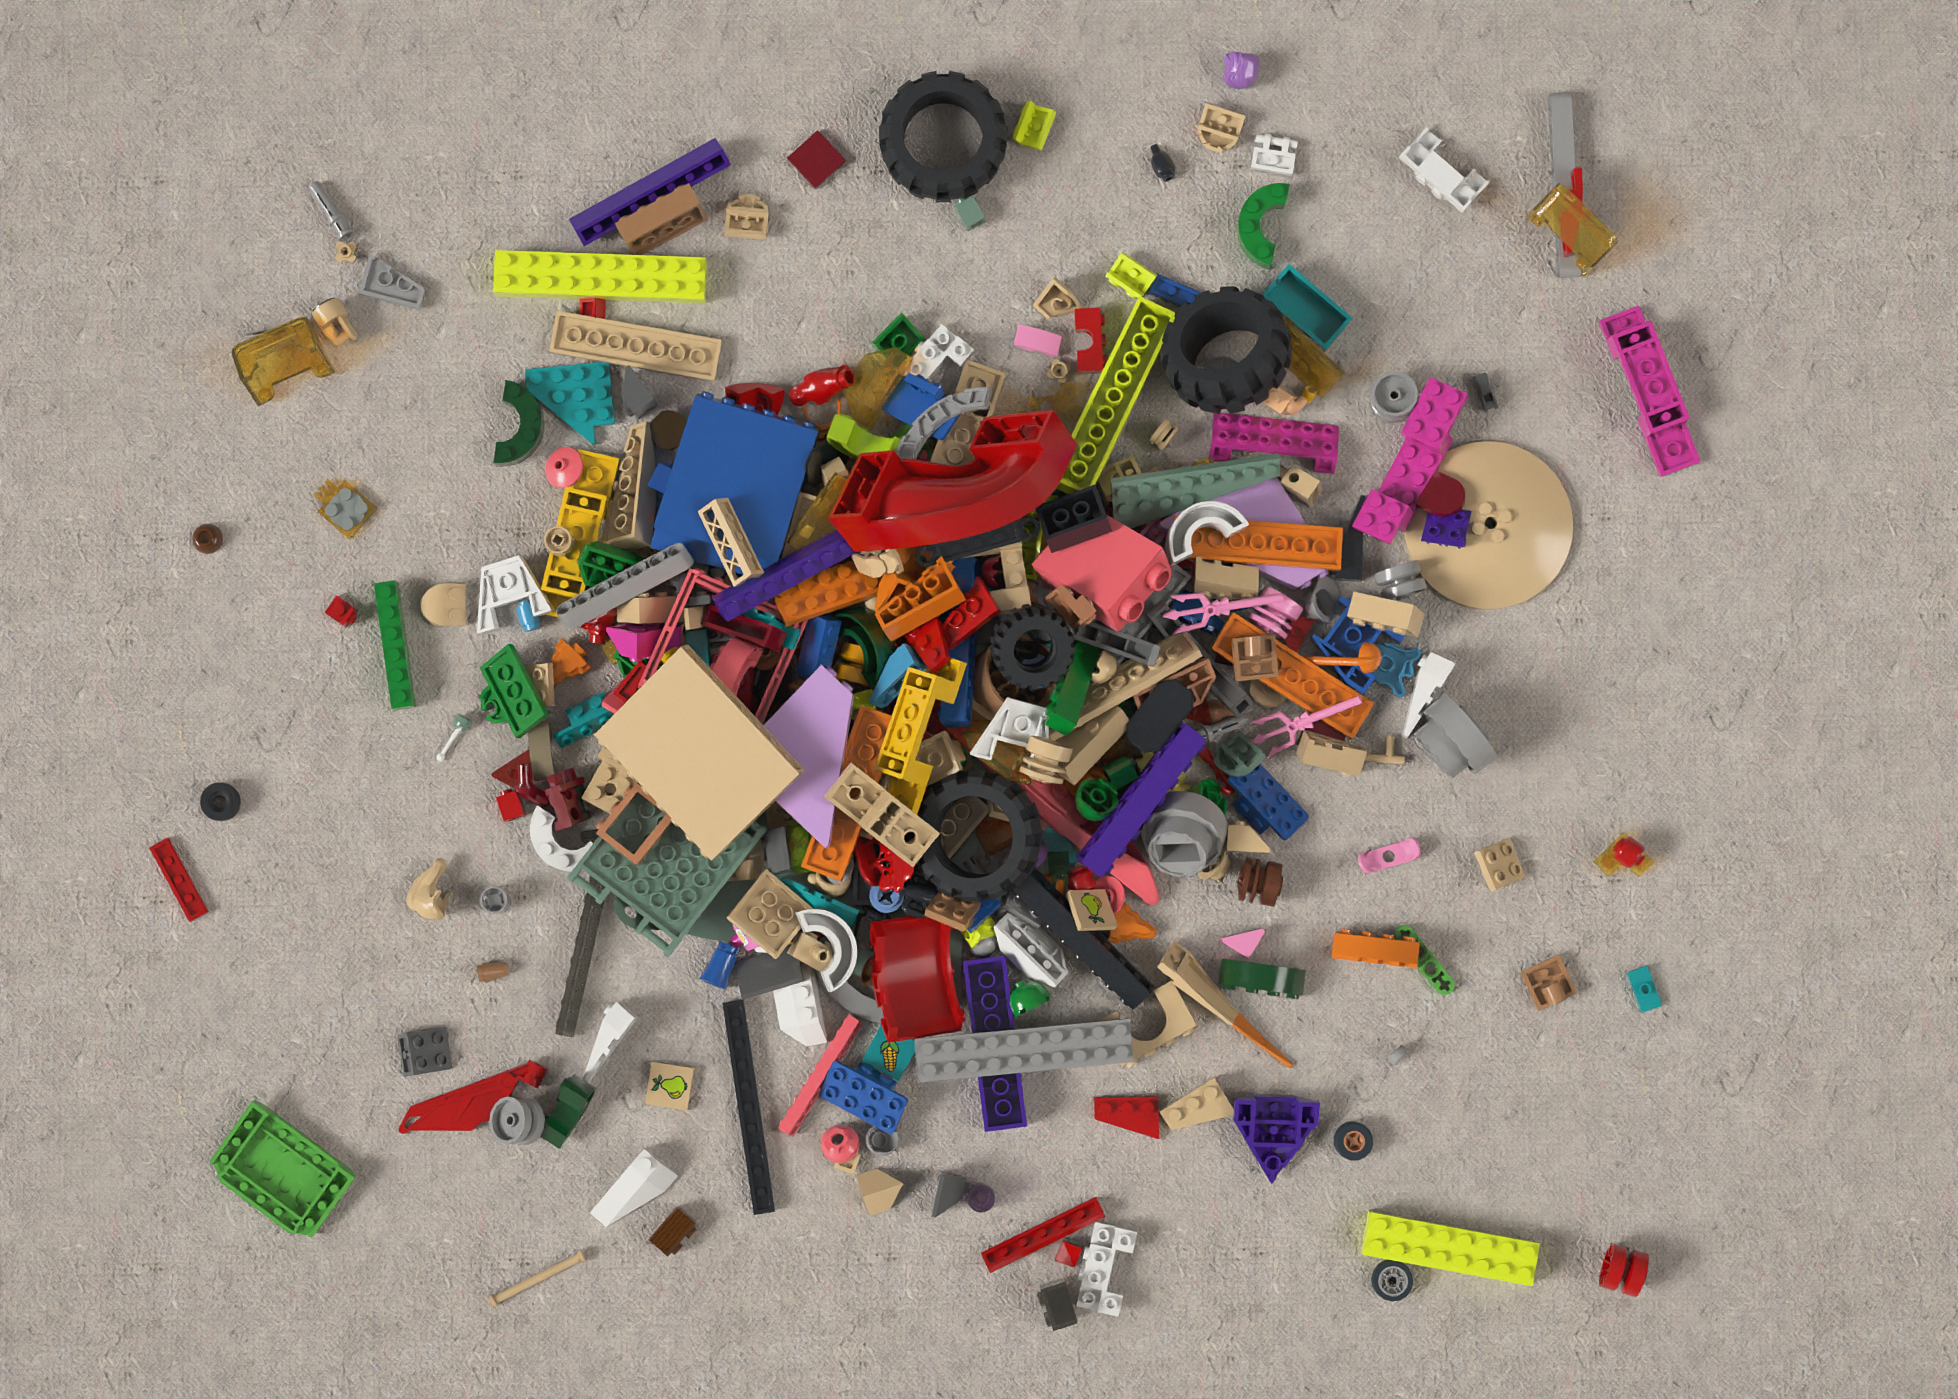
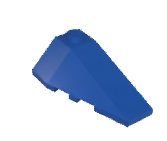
M1184 590V592L1179 591L1178 595L1193 594V592ZM1175 599L1171 610L1182 611L1202 608L1203 604L1199 599H1185L1184 602ZM1204 613L1179 616L1177 619L1185 624L1192 625L1200 623ZM1217 615L1210 616L1205 627L1198 629L1217 637L1225 623Z

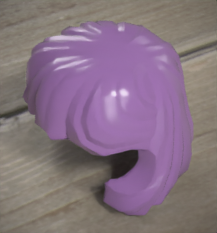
M1235 51L1225 54V84L1234 89L1250 87L1257 79L1260 65L1258 56Z

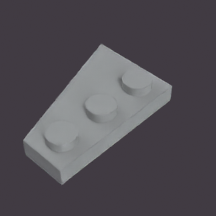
M369 253L359 294L421 310L426 289Z

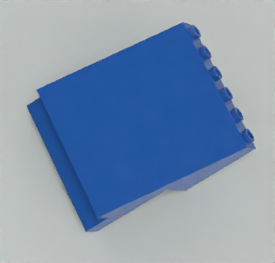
M702 391L701 394L695 395L653 526L655 531L650 548L662 551L675 543H682L694 561L725 569L698 511L714 499L728 498L762 569L782 558L800 492H803L806 482L804 465L810 451L816 446L820 428H817L813 422L804 421V423L795 421V417L789 415L779 417L775 415L774 411L763 409V411L755 410L754 405L747 403L738 405L734 403L735 400L722 397L721 400L714 398V394ZM711 509L707 512L709 520L714 522L715 514ZM718 528L717 536L719 540L723 541L724 532L721 528ZM727 547L726 555L728 559L732 560L733 551L730 547ZM736 565L735 572L744 575L741 568Z

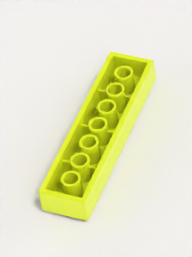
M1368 1211L1361 1254L1533 1286L1540 1243Z

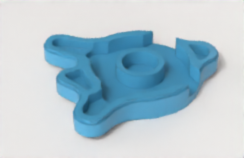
M1388 642L1377 644L1376 646L1380 649L1382 660L1379 667L1374 672H1371V674L1376 676L1374 681L1388 686L1397 698H1401L1406 693L1402 678H1411L1414 675L1413 663L1421 657V650L1419 648L1402 649Z

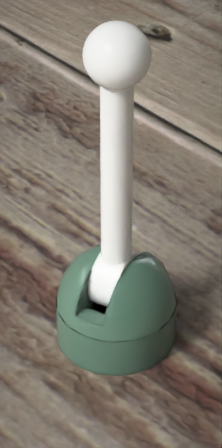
M459 713L457 714L453 722L455 731L442 752L437 754L436 758L438 761L445 759V753L459 731H466L472 724L470 719Z

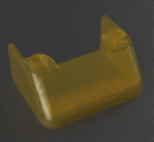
M1557 183L1524 219L1526 222L1531 220L1537 227H1545L1547 225L1576 254L1575 264L1580 270L1584 271L1581 275L1583 278L1619 242L1614 233L1560 183Z

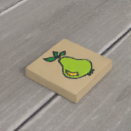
M1105 889L1069 890L1066 893L1078 931L1116 929L1118 925Z
M652 1061L645 1104L687 1111L694 1068Z

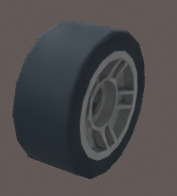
M1384 1260L1373 1270L1371 1277L1372 1287L1376 1294L1384 1300L1400 1301L1407 1297L1412 1290L1413 1276L1409 1268L1402 1262ZM1392 1276L1395 1277L1397 1282L1389 1284L1388 1279Z

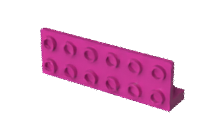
M1214 413L1209 460L1230 461L1232 449L1271 454L1278 453L1280 455L1315 458L1313 472L1334 474L1338 459L1339 426Z

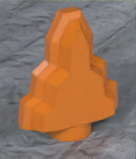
M561 638L556 644V652L551 657L554 685L561 683L566 677L574 678L579 673L585 674L592 668L584 658L587 653L576 642L571 646Z
M1123 903L1121 909L1114 915L1118 926L1115 930H1109L1107 940L1112 943H1119L1121 940L1131 941L1135 937L1140 939L1153 938L1156 935L1157 929L1149 922L1141 920L1139 914L1130 909L1129 904Z

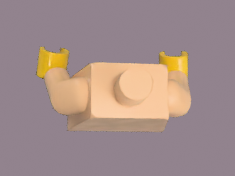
M1280 385L1278 389L1272 387L1268 391L1269 398L1263 402L1280 414L1288 415L1289 413L1296 415L1307 403L1312 402L1317 391L1311 393L1308 391L1310 386H1306L1302 395L1298 397Z

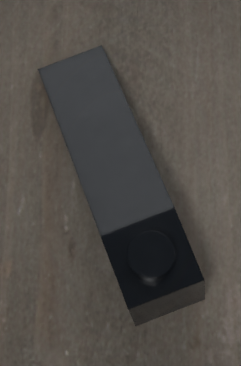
M1365 495L1359 497L1342 540L1341 570H1330L1331 575H1334V580L1359 582L1361 580L1364 533L1354 529L1352 525L1365 502Z

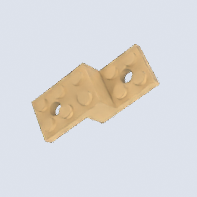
M602 747L597 756L602 762L585 790L582 799L612 814L610 812L611 807L617 801L620 803L624 799L625 795L623 793L630 784L634 786L636 782L639 784V782L633 780L627 774V769L613 759V754L608 749ZM611 784L615 785V794L612 796L606 795V787Z
M853 763L847 766L824 795L826 799L912 867H914L940 834ZM855 787L859 788V795L856 798H850V790ZM907 832H914V839L910 842H905V834Z

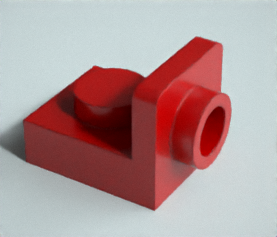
M336 595L324 613L347 628L348 625L351 626L358 617L356 613L359 610Z

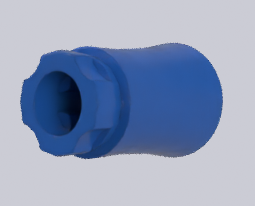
M720 941L718 948H715L711 960L699 979L720 989L727 990L729 977L737 959L735 956L739 949Z

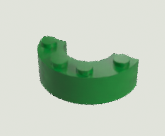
M1287 183L1269 184L1252 193L1245 201L1237 222V237L1243 252L1253 263L1268 270L1272 263L1276 245L1269 242L1262 235L1260 220L1262 216L1271 210L1284 209L1290 184Z

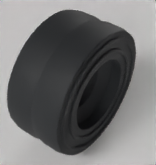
M221 782L213 783L206 787L200 797V806L203 813L208 818L216 821H226L233 818L241 805L238 791L233 786ZM218 796H223L226 799V804L222 808H218L215 805V799Z

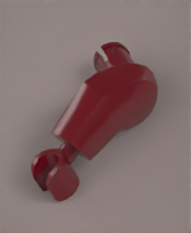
M524 763L517 764L518 782L515 785L516 792L530 802L544 807L547 804L551 806L549 795L546 796L545 791L537 788L531 782V764H525V772Z

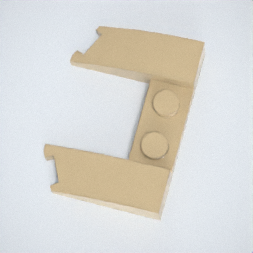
M1022 542L963 557L1000 554L1005 589L990 592L1001 609V612L997 615L1011 614V609L1015 607L1018 610L1022 609L1024 604H1029L1031 607L1022 554Z

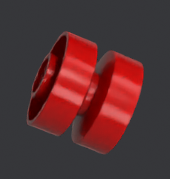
M1611 1243L1602 1263L1599 1286L1615 1291L1620 1284L1621 1293L1637 1297L1647 1277L1649 1255L1632 1250L1627 1258L1626 1247Z

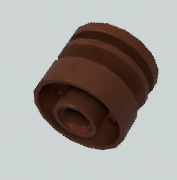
M1246 857L1238 878V900L1244 901L1246 892H1248L1249 902L1252 903L1255 895L1259 894L1261 905L1275 907L1277 896H1280L1283 883L1282 863L1268 861L1265 870L1261 869L1260 859H1256L1255 866L1252 868V858Z

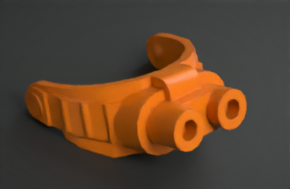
M837 400V414L840 415L842 404L840 400ZM804 405L802 409L805 414V418L807 419V421L813 422L808 417L806 405ZM832 421L827 424L815 423L816 427L820 428L817 440L825 439Z

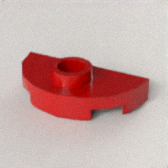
M1300 616L1296 621H1291L1289 625L1292 629L1285 631L1287 634L1285 643L1288 648L1296 653L1298 652L1315 619Z

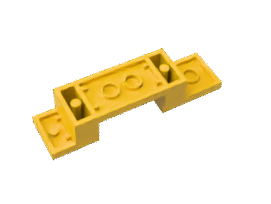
M578 449L583 460V471L579 480L574 485L565 487L556 526L566 528L573 535L575 546L573 551L564 557H558L551 552L549 554L541 590L544 591L555 611L544 615L559 618L556 614V609L560 604L590 588V586L583 583L577 561L585 545L598 540L602 520L606 521L607 506L609 500H611L620 462L619 458Z
M952 658L936 674L931 672L929 668H927L926 672L908 667L874 770L892 776L887 791L916 815L933 766L916 761L915 759L935 699L954 704L967 665L965 662Z

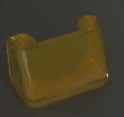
M306 317L295 318L238 343L231 352L239 378L257 406H261L273 399L275 395L273 385L311 369L318 378H324L335 373L334 367L318 335Z

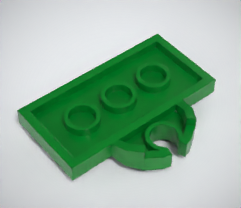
M507 644L480 667L488 683V686L479 696V699H481V710L488 711L493 704L495 705V712L485 717L488 721L495 724L508 723L515 738H522L550 715L513 644Z

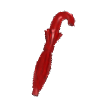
M1205 746L1198 756L1214 770L1217 780L1221 779L1227 786V788L1224 786L1220 790L1226 795L1233 794L1235 789L1227 781L1229 775L1222 772L1215 765L1212 754Z

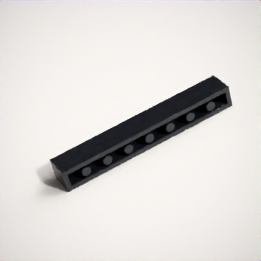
M1034 867L1032 873L1024 879L1023 883L1013 890L1015 896L1020 901H1024L1030 907V911L1035 916H1039L1045 922V926L1050 931H1054L1060 937L1061 942L1065 946H1069L1075 952L1076 957L1080 961H1084L1090 967L1091 972L1095 976H1099L1105 982L1106 987L1120 997L1124 1005L1134 1010L1151 995L1154 986L1098 930L1078 931L1068 900Z

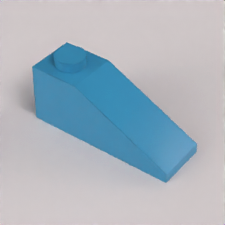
M903 644L889 657L870 697V704L884 709L899 695L908 667L924 671L927 668V665L912 646Z

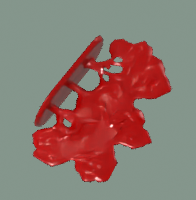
M859 836L854 852L864 880L873 887L879 885L880 890L884 892L893 889L896 893H899L903 889L904 882L911 879L914 867L910 866L875 837L871 840ZM874 842L878 843L880 848L878 858L876 857ZM888 861L890 867H883V863L880 864V862Z

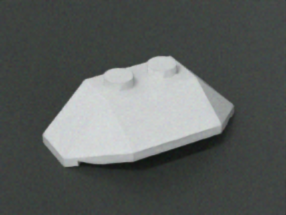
M1007 913L994 926L1000 951L1031 981L1055 987L1069 973L1066 968L1062 948L1041 927L1036 929L1011 913Z
M800 961L804 982L773 991L780 1030L805 1046L827 1043L815 970Z

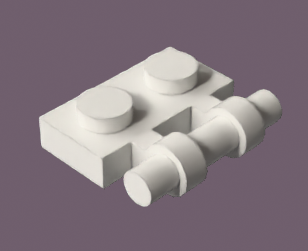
M1267 133L1265 135L1256 134L1255 142L1263 143V148L1254 147L1251 169L1292 176L1296 154L1289 153L1288 148L1297 149L1298 141L1290 140V137L1285 136L1278 138L1272 137L1271 134ZM1275 145L1282 148L1281 151L1269 149V146Z

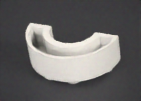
M1205 501L1188 507L1176 518L1167 533L1165 552L1170 566L1191 556L1193 553L1191 537L1197 529L1204 527L1214 528L1221 532L1225 538H1228L1244 530L1249 523L1239 511L1225 503Z
M537 805L530 823V836L534 849L548 865L558 870L571 872L594 842L590 841L585 847L578 850L563 848L555 836L554 823L557 821V817Z
M806 909L795 912L803 932H820L831 942L833 949L832 960L820 973L828 992L838 989L852 974L857 960V944L852 930L840 917L826 910Z

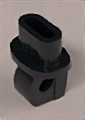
M1016 641L1014 656L1019 662L1020 658L1034 659L1038 656V641Z

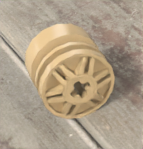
M1030 735L1026 750L1033 753L1034 757H1023L1022 761L1031 764V766L1021 765L1019 771L1040 782L1062 784L1064 778L1055 773L1065 774L1066 769L1059 766L1058 763L1069 762L1073 748L1054 740Z

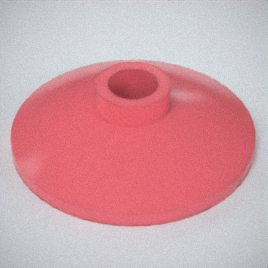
M561 447L555 450L546 463L545 472L548 481L557 488L574 485L582 474L583 460L580 453L571 447Z
M1104 876L1095 881L1096 887L1093 890L1105 889L1107 897L1111 896L1109 902L1115 915L1121 909L1125 900L1124 886L1118 879L1112 876Z

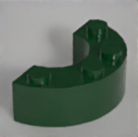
M505 380L502 401L518 411L520 426L518 432L511 439L505 442H496L493 463L499 467L512 466L529 458L540 445L545 427L544 415L535 397L522 385L509 380Z
M857 607L832 616L842 621L838 637L850 635L859 643L864 655V667L861 673L872 690L875 689L889 657L897 649L896 639L892 642L889 640L876 618L875 612L868 608Z
M1125 754L1102 767L1108 782L1117 790L1118 800L1124 795L1133 781L1139 778V774L1136 773L1138 768L1136 762L1132 757L1128 758ZM1144 823L1138 829L1139 831L1142 830Z
M1222 959L1218 984H1223V989L1236 990L1237 986L1246 988V992L1258 994L1259 990H1265L1267 995L1280 997V993H1287L1286 998L1299 999V995L1303 996L1306 970Z
M575 1074L571 1078L568 1077L563 1080L559 1087L561 1092L556 1098L558 1104L550 1116L546 1115L544 1117V1129L540 1137L559 1149L577 1125L597 1089Z

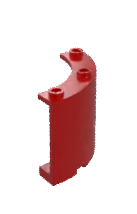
M908 916L871 922L870 946L874 947V956L870 957L872 982L877 1008H882L884 1017L880 1021L888 1043L962 1030V1024L965 1022V1012L960 1008L953 981L955 971L950 959V932H952L953 927L927 916L922 919Z

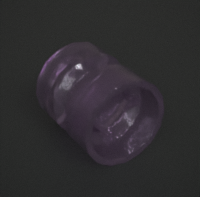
M985 1183L973 1185L967 1195L968 1204L976 1212L989 1211L995 1202V1193L992 1187Z

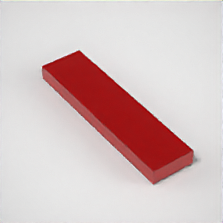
M168 837L149 847L188 921L192 922L208 913L207 906L170 838Z

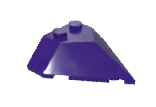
M1250 1094L1234 1100L1233 1120L1271 1184L1276 1180V1176L1282 1168L1286 1167L1305 1142L1308 1134L1318 1125L1320 1102L1294 1095Z

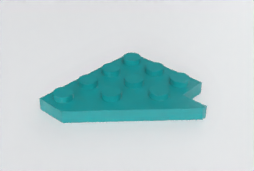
M596 362L525 369L527 390L592 445H596L594 427L615 425L609 363Z

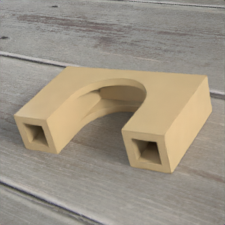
M1172 980L1152 990L1165 1014L1163 1030L1157 1037L1146 1041L1137 1040L1131 1036L1134 1062L1120 1063L1121 1066L1126 1065L1129 1068L1138 1063L1137 1058L1145 1055L1147 1058L1156 1053L1157 1050L1155 1048L1163 1044L1164 1047H1167L1176 1042L1174 1038L1180 1034L1185 1037L1194 1032L1193 1027L1197 1025ZM1114 1011L1097 1021L1117 1020L1120 1018L1117 1012Z

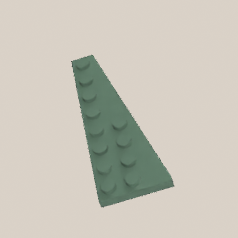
M1279 454L1110 478L1112 518L1131 529L1185 510L1194 504L1210 501L1280 476Z

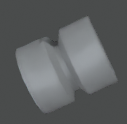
M491 886L482 892L480 904L488 913L501 914L509 909L511 896L505 888Z

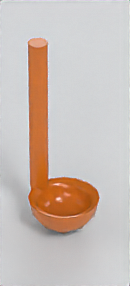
M1364 642L1361 645L1359 657L1302 656L1314 665L1360 666L1363 673L1374 672L1382 660L1380 649L1370 642Z

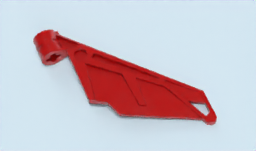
M529 1059L527 1063L412 1105L400 1124L398 1131L401 1134H407L409 1131H472L482 1122L490 1120V1113L494 1104L501 1098L511 1097L519 1080L539 1088L548 1069ZM421 1116L408 1128L405 1124L409 1117Z

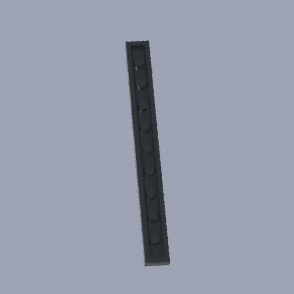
M744 1000L724 1002L722 1005L753 1213L758 1215L775 1212Z

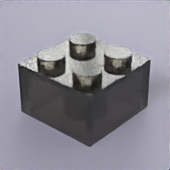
M1064 1278L1040 1285V1291L1037 1292L1040 1305L1045 1306L1047 1312H1044L1047 1327L1052 1326L1053 1331L1077 1324L1078 1321Z

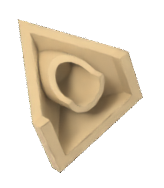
M1056 277L1051 280L1032 305L1047 319L1074 313L1075 309L1083 308L1073 293Z
M877 1168L857 1175L862 1197L870 1216L891 1209L903 1183Z

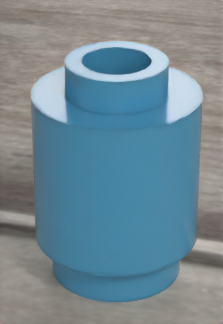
M530 600L519 602L520 606L516 607L521 627H524L525 632L541 628V616H533Z

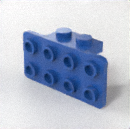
M908 373L907 376L900 378L882 406V411L913 426L912 423L926 409L947 397V395L943 392L944 388L934 381L931 384L928 382V379L920 374L914 376ZM960 415L942 424L930 436L940 441L945 440Z
M1261 764L1245 776H1230L1227 779L1228 783L1240 795L1231 805L1260 835L1271 827L1282 840L1286 841L1309 819L1308 813Z
M834 1061L819 1093L821 1098L888 1134L895 1132L908 1103L907 1097L894 1091L897 1081L893 1080L890 1075L880 1073L874 1070L871 1065L861 1062L852 1069L839 1061Z

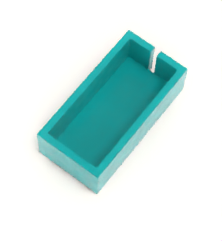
M1290 264L1284 268L1276 280L1262 294L1264 298L1276 305L1287 324L1301 336L1309 337L1315 341L1323 354L1353 319Z

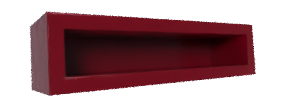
M708 605L701 625L715 632L730 637H738L778 653L787 635L786 632L773 625L742 615L727 622L720 615L717 607Z

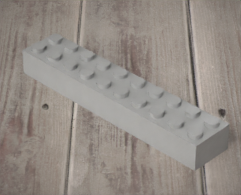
M1130 1019L914 1039L918 1082L1134 1062Z

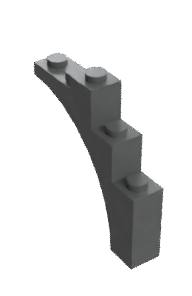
M1160 600L1146 615L1158 630L1157 632L1160 637L1165 640L1172 636L1173 632L1182 624L1178 619L1174 620L1162 616L1171 610L1163 600ZM1186 631L1202 654V657L1198 659L1208 657L1216 675V679L1212 682L1209 691L1239 719L1254 703L1205 652L1191 634Z
M1031 601V607H1033L1034 604H1038ZM1090 622L1083 628L1078 626L1074 630L1070 627L1074 639L1154 667L1155 662L1159 658L1161 646L1120 631L1118 633L1109 627Z

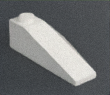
M1432 652L1427 656L1424 654L1417 664L1420 668L1417 671L1402 737L1407 738L1423 715L1424 708H1427L1433 700L1434 692L1442 686L1453 669L1455 663Z
M620 1002L610 1003L604 1011L606 1016L602 1021L583 1080L588 1083L638 1018L637 1015Z
M645 1148L590 1213L607 1227L664 1193L678 1175L649 1149Z

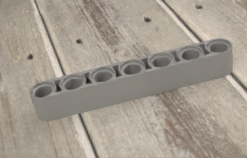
M675 543L563 602L557 607L556 614L568 629L577 628L689 569L693 565L694 559L682 543Z

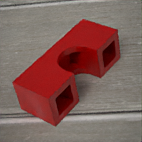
M1100 307L1077 308L1074 311L1075 333H1086L1093 341L1090 348L1077 350L1078 375L1102 373L1107 363V355H1103L1102 347H1106V335L1101 333V326H1105V315L1100 313Z

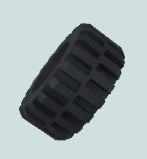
M1024 604L1022 609L1018 610L1016 607L1011 609L1009 616L1004 614L1000 618L1002 620L1000 625L996 623L994 627L995 635H991L990 642L992 646L990 651L996 667L1013 685L1017 684L1022 689L1029 687L1031 690H1038V686H1042L1045 689L1050 687L1049 683L1052 681L1056 684L1060 681L1059 676L1062 673L1064 675L1068 673L1069 669L1067 666L1068 664L1072 665L1074 661L1072 653H1076V646L1073 643L1075 639L1070 631V627L1058 613H1055L1049 607L1043 608L1040 604H1034L1033 607H1030L1029 604ZM1029 630H1045L1052 639L1051 649L1047 656L1035 664L1020 663L1014 656V646L1018 638Z

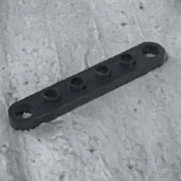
M1025 517L1000 528L971 537L923 545L916 550L915 559L919 565L929 567L937 564L936 560L941 556L945 562L1018 543L1036 537L1041 530L1040 524L1033 517ZM1027 522L1035 524V531L1031 534H1027L1024 531L1023 527ZM923 550H929L932 553L930 561L923 562L920 559V553Z

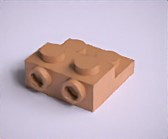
M1061 584L1050 592L1045 599L1073 630L1078 626L1083 628L1097 616L1094 604L1088 597L1083 595L1075 599L1073 592Z

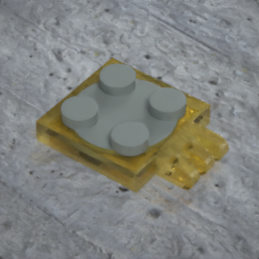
M327 479L325 483L331 488L329 490L324 486L319 488L325 495L322 497L318 492L314 494L315 497L324 503L317 512L351 540L378 508L346 480L337 487Z

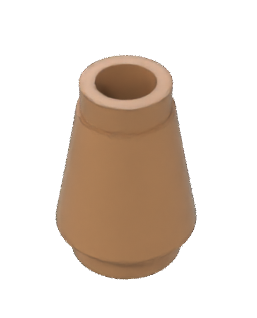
M481 962L482 965H477L479 982L485 981V983L509 975L507 962Z

